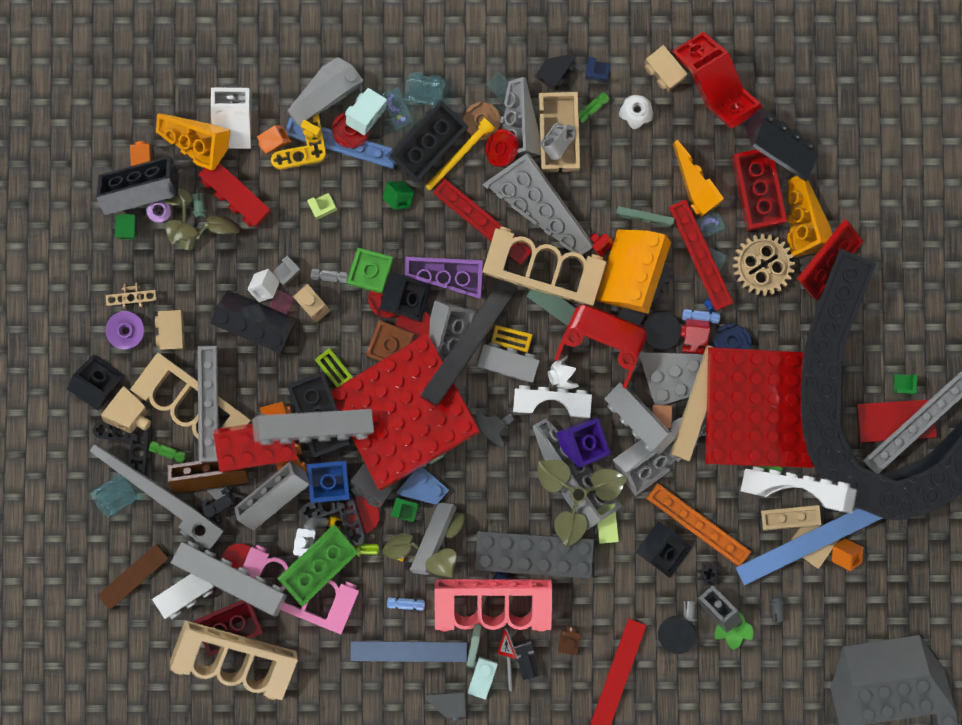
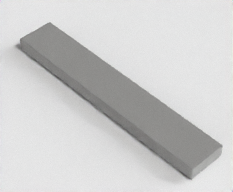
M198 346L199 462H218L213 437L214 429H218V347Z

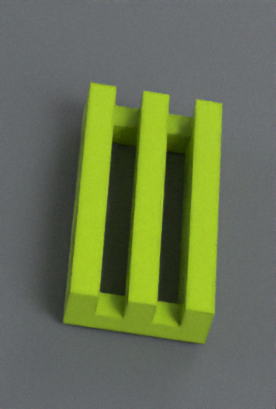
M330 348L315 359L336 387L353 378ZM330 354L347 375L346 379L343 378L326 355ZM321 359H324L342 381L340 384L320 361Z

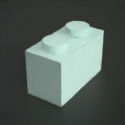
M369 88L364 93L361 92L354 106H350L345 113L346 125L365 136L386 110L387 99Z

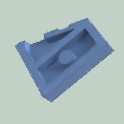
M420 467L414 471L396 493L437 505L449 490L426 469Z

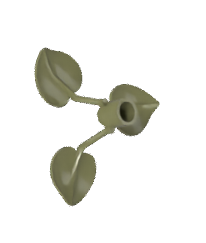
M178 188V196L163 200L170 205L182 206V222L170 220L165 226L170 243L173 244L179 241V246L182 249L192 250L196 239H200L201 234L206 228L217 234L240 233L239 228L230 219L223 216L208 217V223H205L197 233L193 226L186 224V204L192 202V196L183 189Z
M542 460L539 461L537 468L538 478L544 489L556 493L563 486L571 491L570 498L575 502L572 513L568 511L561 512L554 522L555 531L565 546L576 543L586 531L587 520L585 516L575 514L578 504L586 499L587 493L596 490L595 492L599 499L610 501L620 494L627 480V477L618 471L601 469L596 471L591 477L594 487L585 490L582 487L572 488L565 483L570 478V469L563 461Z
M454 513L445 534L447 538L454 537L462 529L465 520L463 513ZM401 533L395 535L386 543L382 554L390 559H401L409 554L411 547L418 550L419 546L412 543L413 536L411 534ZM443 539L441 544L442 550L439 549L438 553L436 552L435 555L427 559L426 568L435 575L452 577L457 554L453 549H446Z

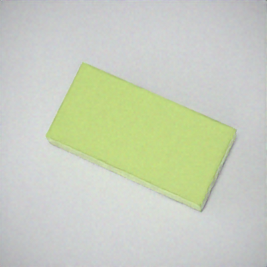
M615 503L604 504L597 509V512L601 516L614 508ZM615 511L597 523L599 544L619 542Z

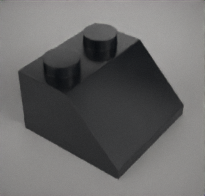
M389 273L379 310L421 322L432 286L406 275Z
M93 354L73 374L67 390L99 411L110 399L125 375Z
M658 521L636 553L670 578L692 546Z

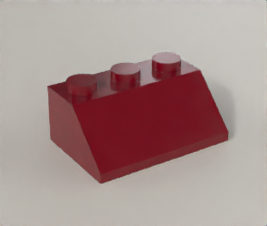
M243 600L194 620L196 624L247 638H253L265 632L254 606ZM203 641L208 656L219 652L221 646Z

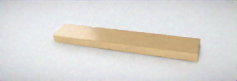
M706 346L670 455L686 461H690L707 411L708 348L712 346Z

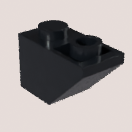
M569 54L547 58L536 73L535 78L552 90H555L556 87L560 88L566 80L564 76L567 71L571 73L577 64L575 62L576 55Z

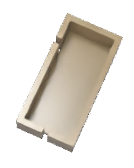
M578 92L539 93L541 171L543 173L558 172L559 168H562V172H579ZM555 123H561L564 126L573 125L576 129L575 139L559 159L552 160L541 147L542 139L548 134Z

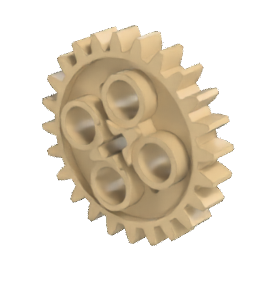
M764 234L760 235V239L754 235L753 241L747 238V245L741 243L740 247L742 250L737 249L735 251L739 256L733 257L737 264L732 265V268H737L738 271L733 273V275L740 276L737 282L743 281L744 283L741 288L748 286V293L754 289L756 296L760 291H762L763 296H766L767 291L773 295L774 288L779 292L781 291L780 285L786 287L787 283L785 280L792 279L788 273L794 272L790 266H793L795 262H791L789 259L794 255L787 254L790 247L784 249L785 242L779 244V237L773 241L771 234L768 235L767 239H765ZM763 247L770 249V256L766 257L762 254ZM773 256H778L776 260L766 265V269L763 267L752 275L749 274V271L758 267L761 262L764 263ZM747 257L754 259L755 265L753 267L746 264ZM774 263L781 266L779 273L773 271L772 265ZM758 273L764 275L765 281L763 283L756 280Z

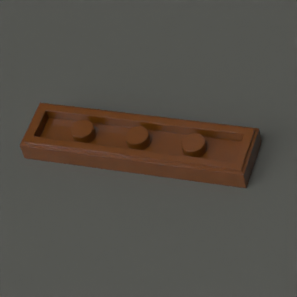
M155 544L97 596L111 610L163 565L169 557Z

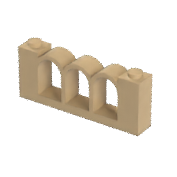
M505 227L495 229L483 268V275L593 307L606 265L603 257L592 254V257L588 256L585 259L577 252H569L561 256L560 251L552 245L544 244L535 248L534 243L526 237L519 236L513 238L514 233H511V229ZM516 243L528 245L532 252L525 277L504 271L509 250ZM544 250L551 251L557 258V266L551 285L529 278L536 255ZM569 258L579 260L583 267L577 292L555 286L561 264Z
M157 352L130 390L134 392L133 395L140 402L143 400L150 401L154 408L161 411H170L174 422L183 427H192L194 436L199 440L198 415L188 423L182 422L177 415L180 403L192 387L198 391V381ZM170 372H172L187 384L171 405L162 407L156 401V392ZM218 396V406L230 414V417L221 428L252 423L251 419Z
M185 620L170 659V670L179 675H189L191 671L196 677L202 679L212 678L217 675V679L227 686H234L243 682L244 687L253 693L263 692L264 696L269 699L282 700L297 664L298 657L297 652L294 650ZM202 641L221 646L216 660L209 666H200L195 662ZM228 648L247 653L242 667L235 673H226L221 669ZM254 656L273 660L267 675L261 680H252L247 677Z

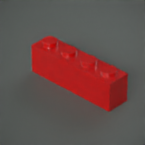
M220 163L215 170L204 168L198 174L202 178L200 182L207 189L212 187L216 191L214 195L222 202L225 199L230 204L228 208L235 214L239 212L244 217L242 221L249 227L253 225L257 228L272 212Z

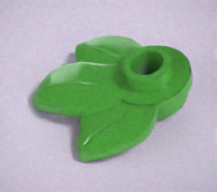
M740 612L741 622L728 633L717 625L714 634L715 639L725 638L727 644L733 650L740 646L743 638L747 640L753 639V628L745 622V618Z

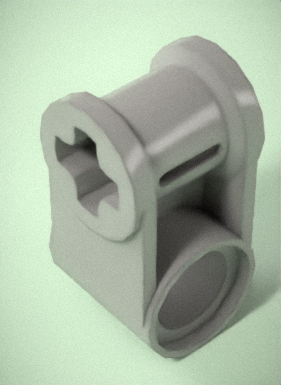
M555 123L548 134L542 139L541 147L552 160L559 159L575 139V127L573 125L564 126L561 123Z

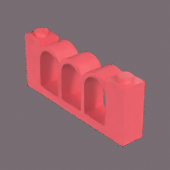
M435 579V630H454V625L459 629L468 630L474 628V624L479 623L491 630L500 629L506 623L518 630L527 629L532 626V630L537 631L551 630L552 580ZM454 595H478V607L475 614L469 617L457 614L454 607ZM482 596H505V607L502 614L496 617L484 614L482 611ZM509 596H532V608L529 614L523 617L511 614L509 611Z

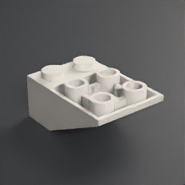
M211 88V124L230 130L229 149H251L252 92L250 88Z

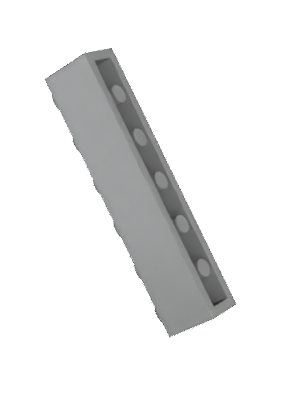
M371 409L261 415L252 419L255 443L261 442V445H271L273 441H280V444L292 443V440L307 443L311 442V439H318L319 442L330 441V438L337 437V440H348L350 436H356V439H366L368 435L374 432Z
M188 541V543L181 542L171 561L173 565L273 616L278 615L288 596L283 593V588L275 584L271 587L266 584L267 580L256 576V578L249 576L250 572L242 567L236 569L232 567V562L224 558L220 561L215 558L216 554L205 550V552L198 550L199 545Z

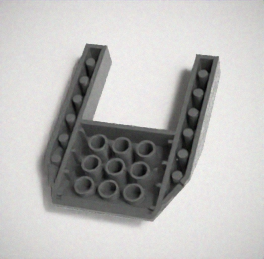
M920 635L842 647L834 679L830 686L836 725H868L932 715L933 725H958L956 710L945 670Z

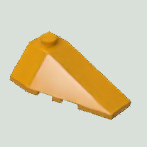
M162 113L157 114L156 133L170 144H175L181 149L180 152L190 156L196 165L209 170H215L229 149V129Z
M677 139L673 143V148L690 203L692 204L690 207L696 215L699 214L702 217L717 207L724 198L710 179H704L700 166L691 163L693 162L691 155Z
M795 176L788 180L790 215H788L787 222H790V233H787V241L790 252L794 255L793 257L818 253L831 237L832 231L809 180L805 182L798 176Z

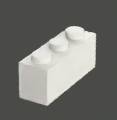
M190 574L152 600L164 619L168 617L173 619L181 614L180 609L186 606L188 609L197 603L196 599L201 595L205 598L213 593L212 588L215 586Z

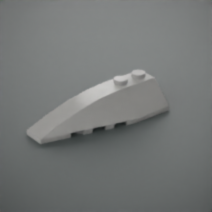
M706 414L696 442L701 435H706ZM682 417L673 421L671 429H668L675 437ZM641 439L613 459L617 471L627 477L625 483L635 496L670 471L669 467L675 461L679 462L681 460L670 455L675 439L661 454L654 451L652 453L643 446L645 442Z
M546 418L533 425L532 427L544 460H560L568 465L570 478L565 483L572 488L582 487L585 490L594 487L591 477L596 471H593L588 465L579 468L562 451L556 432L559 431ZM562 486L560 491L573 509L575 502L570 498L571 491ZM596 490L587 493V497L583 502L578 504L575 514L585 516L587 520L586 530H588L622 507L618 499L615 498L610 501L601 500L597 497ZM615 503V507L600 516L597 512V509L604 504Z

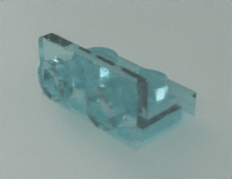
M412 72L407 77L404 100L433 105L437 100H443L446 80L437 75L427 77L423 76L422 73Z
M121 474L90 493L99 511L106 517L114 515L119 509L131 504L139 497L133 490L129 480Z

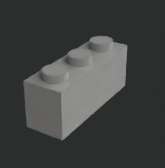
M491 342L488 345L484 344L478 368L533 383L539 360H536L535 355L525 353V356L517 354L518 350L512 348L502 350L499 349L500 345Z

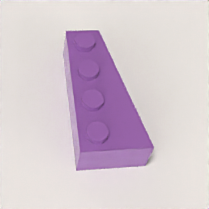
M406 256V276L481 299L483 260Z

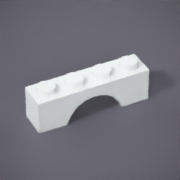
M519 385V389L515 388L513 412L532 414L536 406L541 402L554 400L566 407L570 417L590 418L592 395L588 394V391L576 390V393H569V389L557 388V392L549 391L550 388L538 387V390H530L531 386Z

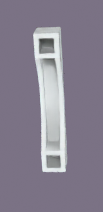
M754 466L753 470L745 469L741 486L742 492L764 497L786 488H804L815 495L825 508L852 513L857 490L849 488L850 484L838 482V485H832L833 481L826 479L816 482L814 477L803 476V479H800L797 474L786 473V476H783L780 471L770 469L769 473L764 472V468Z

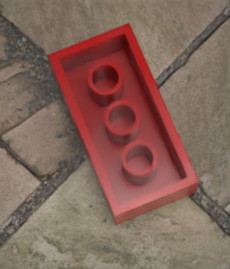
M757 149L734 154L731 159L746 232L785 224L787 218L775 161Z
M253 423L214 429L213 437L220 472L298 460L296 440H292V443L280 444V441H273L271 445H261V442L255 443Z

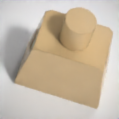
M308 284L293 295L316 323L330 312V309Z
M124 386L101 414L105 423L128 433H132L136 427L146 431L151 424V421L145 418L147 414L146 407Z

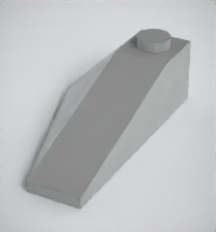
M337 57L322 66L287 112L299 127L303 120H310L358 90L363 79L353 65Z
M521 77L509 81L504 101L506 106L505 114L500 120V123H502L501 129L513 132L518 139L519 147L515 159H519L527 152L531 157L541 155L540 134L526 78Z
M434 301L430 317L429 336L443 362L476 316V309L450 302Z

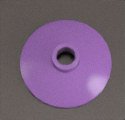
M118 312L106 324V337L116 348L131 349L137 346L143 338V322L132 312ZM126 327L129 328L128 334L123 333V329Z

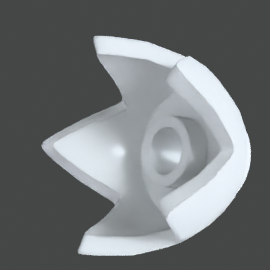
M629 96L625 99L619 116L627 120L632 129H637L644 123L652 121L653 111L651 102L644 96ZM636 106L641 108V111L638 113L634 111Z
M567 354L552 364L551 370L548 371V377L551 384L556 385L558 388L573 389L579 387V385L568 380L576 368L566 366L564 363L568 358Z

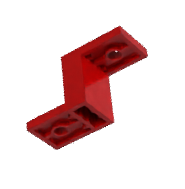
M704 31L672 51L674 57L691 72L705 106L730 129L750 118L759 108L763 110L761 103L743 88L729 52Z

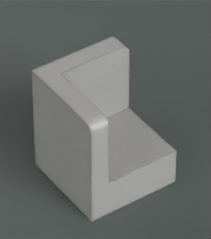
M288 256L281 260L283 263L272 272L284 287L302 272Z

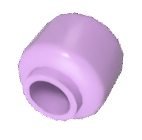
M160 200L153 204H148L146 211L149 219L159 223L169 219L172 208L170 204Z

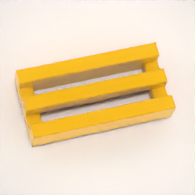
M495 325L491 343L528 353L533 334ZM498 330L527 337L528 339L525 341L498 334ZM497 337L500 339L526 345V347L523 348L495 340Z

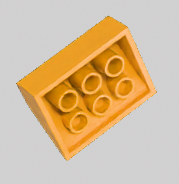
M618 229L595 301L648 314L671 245L669 238L665 234L651 231Z

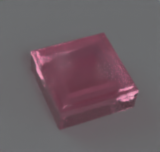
M276 290L269 307L287 315L295 298L280 290Z

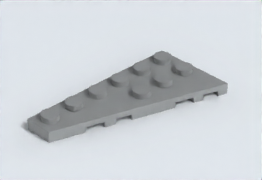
M528 152L482 184L487 189L489 188L495 192L496 196L500 199L503 198L512 205L513 209L533 224L541 227L546 234L557 239L570 252H577L582 255L594 245Z
M641 352L639 358L653 404L665 405L688 398L704 354Z

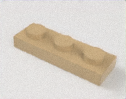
M819 505L761 511L763 531L822 525Z

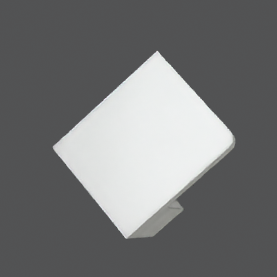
M269 269L253 275L247 290L258 302H262L274 297L280 282Z

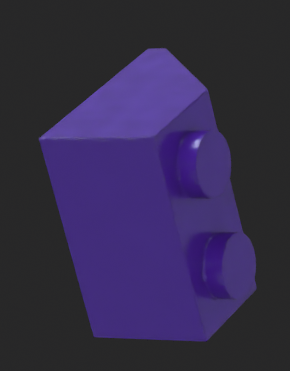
M599 418L584 420L556 432L562 451L579 468L611 454Z

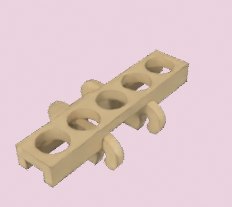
M135 283V286H126L124 284L122 288L124 293L106 295V305H123V309H126V304L139 302V307H143L142 302L157 301L156 290L139 291L140 286H138V283ZM128 290H136V292L127 293ZM153 293L154 297L148 299L147 294ZM133 294L135 299L128 301V295ZM115 297V302L109 303V298ZM118 297H122V302L118 301Z

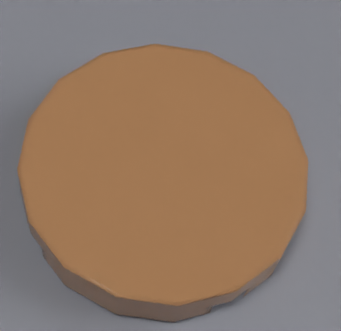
M477 102L472 104L465 111L463 121L469 126L465 130L466 133L472 137L479 129L478 126L481 120L485 117L495 129L487 135L484 134L479 140L489 139L492 133L495 134L500 128V114L498 110L489 103Z

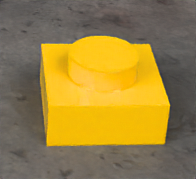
M303 120L300 125L303 131L302 134L310 139L313 137L319 139L322 134L320 128L306 120Z

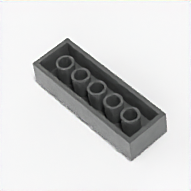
M477 531L475 570L591 578L594 539L580 538L576 543L565 546L562 540L555 536Z

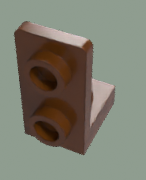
M566 626V629H561L558 646L559 653L577 655L582 633L578 632L576 627Z

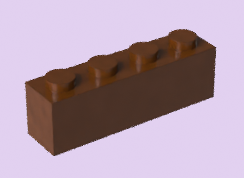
M195 461L168 465V483L172 493L177 494L249 483L248 468L220 472L218 462Z

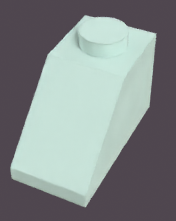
M479 656L467 694L486 700L496 671L497 662Z

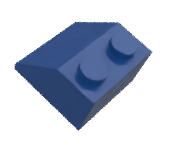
M346 461L307 465L311 503L350 499Z

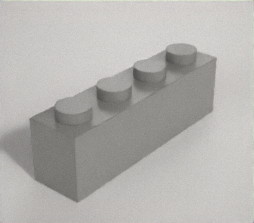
M619 382L605 397V400L609 403L607 407L613 413H618L621 416L619 420L625 426H630L633 429L631 433L637 439H642L645 442L643 446L652 453L654 451L661 454L676 437L628 386L624 389L622 388L623 383Z
M289 461L234 507L237 521L254 531L310 485L306 471Z

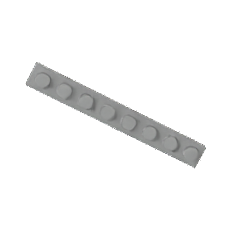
M962 371L863 460V463L872 472L880 473L962 398Z

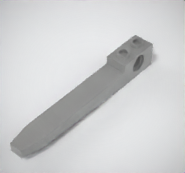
M94 444L89 450L183 520L179 525L180 533L188 539L190 537L196 540L195 544L199 545L201 549L205 550L207 548L210 550L224 532L221 527L197 509L98 445ZM197 525L205 527L206 532L204 535L196 534L195 527Z

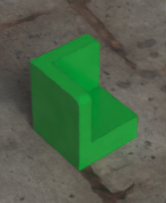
M403 181L386 182L383 200L394 210L407 209L411 207L414 191Z
M116 214L115 237L118 240H137L138 232L135 231V215Z
M894 374L893 394H917V375Z
M396 498L391 516L414 522L419 504Z

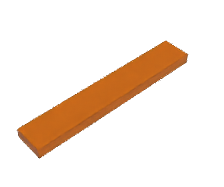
M657 483L646 498L737 566L742 565L751 553L750 550Z

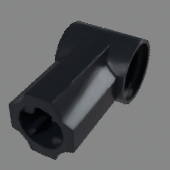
M531 639L512 643L518 656L516 660L519 663L522 679L527 680L539 676Z

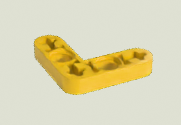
M318 114L313 117L314 125L318 123L317 127L322 131ZM323 133L319 139L315 140L305 136L307 146L275 152L271 156L272 165L278 170L322 162L326 157ZM310 144H317L319 151H323L319 158L312 155V153H315L314 145L310 146ZM296 152L304 154L302 161L296 162L293 159ZM286 154H290L292 163L289 164L288 160H284L282 165H279L275 160H278V156H281L282 159L288 158Z

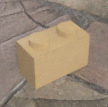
M664 45L646 58L644 62L646 71L650 75L654 74L658 79L656 82L660 88L666 89L668 92L687 76L686 71Z
M182 310L158 311V316H155L156 328L159 327V335H156L157 347H160L162 351L185 350L184 312Z

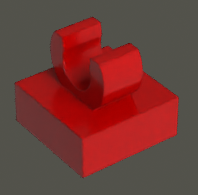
M596 233L590 237L594 244L592 248L598 256L603 257L613 245L611 238L605 233L601 238Z

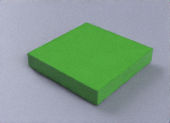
M357 248L347 285L384 294L395 258Z

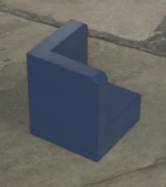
M589 57L585 79L607 83L610 64L597 62L596 58Z

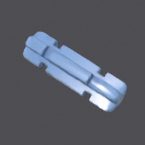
M685 309L682 313V319L685 321L686 319L711 321V323L718 324L720 313L712 312L710 314V312L697 310L692 312Z
M390 597L387 600V607L424 610L425 601Z

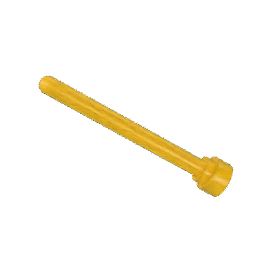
M485 117L481 120L478 126L479 129L426 184L427 190H432L484 134L487 135L495 129Z

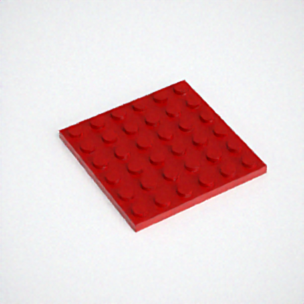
M425 334L331 391L338 411L372 410L374 432L368 435L366 439H356V436H352L380 491L480 432L455 383H453L438 407L421 398L422 392L443 363L428 334Z
M708 348L705 464L814 468L807 451L802 429L801 375L804 352Z

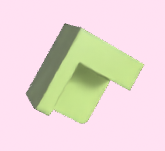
M329 193L317 199L313 197L307 200L316 220L337 211Z

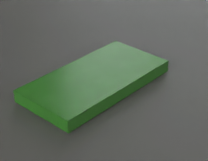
M333 524L277 579L303 607L359 552L338 527Z

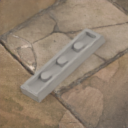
M438 503L410 568V571L413 573L429 575L426 561L429 557L435 555L436 552L438 553L457 508L454 504Z

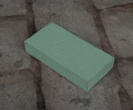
M474 624L466 666L473 667L475 665L482 628L479 624Z

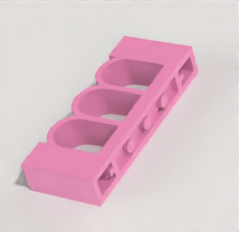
M256 545V547L252 546L242 568L250 572L249 576L256 578V576H261L264 567L269 562L280 563L285 571L289 568V565L282 558H268L270 553L266 552L267 548ZM331 579L328 583L334 587L336 596L327 619L305 610L308 602L300 608L284 601L280 610L342 634L359 590L356 589L357 585L348 581L345 584L341 583L339 587Z

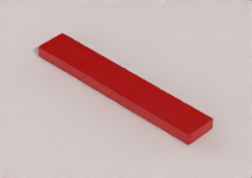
M444 179L433 192L437 198L490 242H492L495 229L503 227L448 180ZM516 243L510 248L508 256L521 266L532 252L524 243Z
M685 199L669 206L668 209L671 216L674 218L677 229L715 311L733 304L732 298L687 200Z
M627 619L590 725H611L646 628L645 624Z

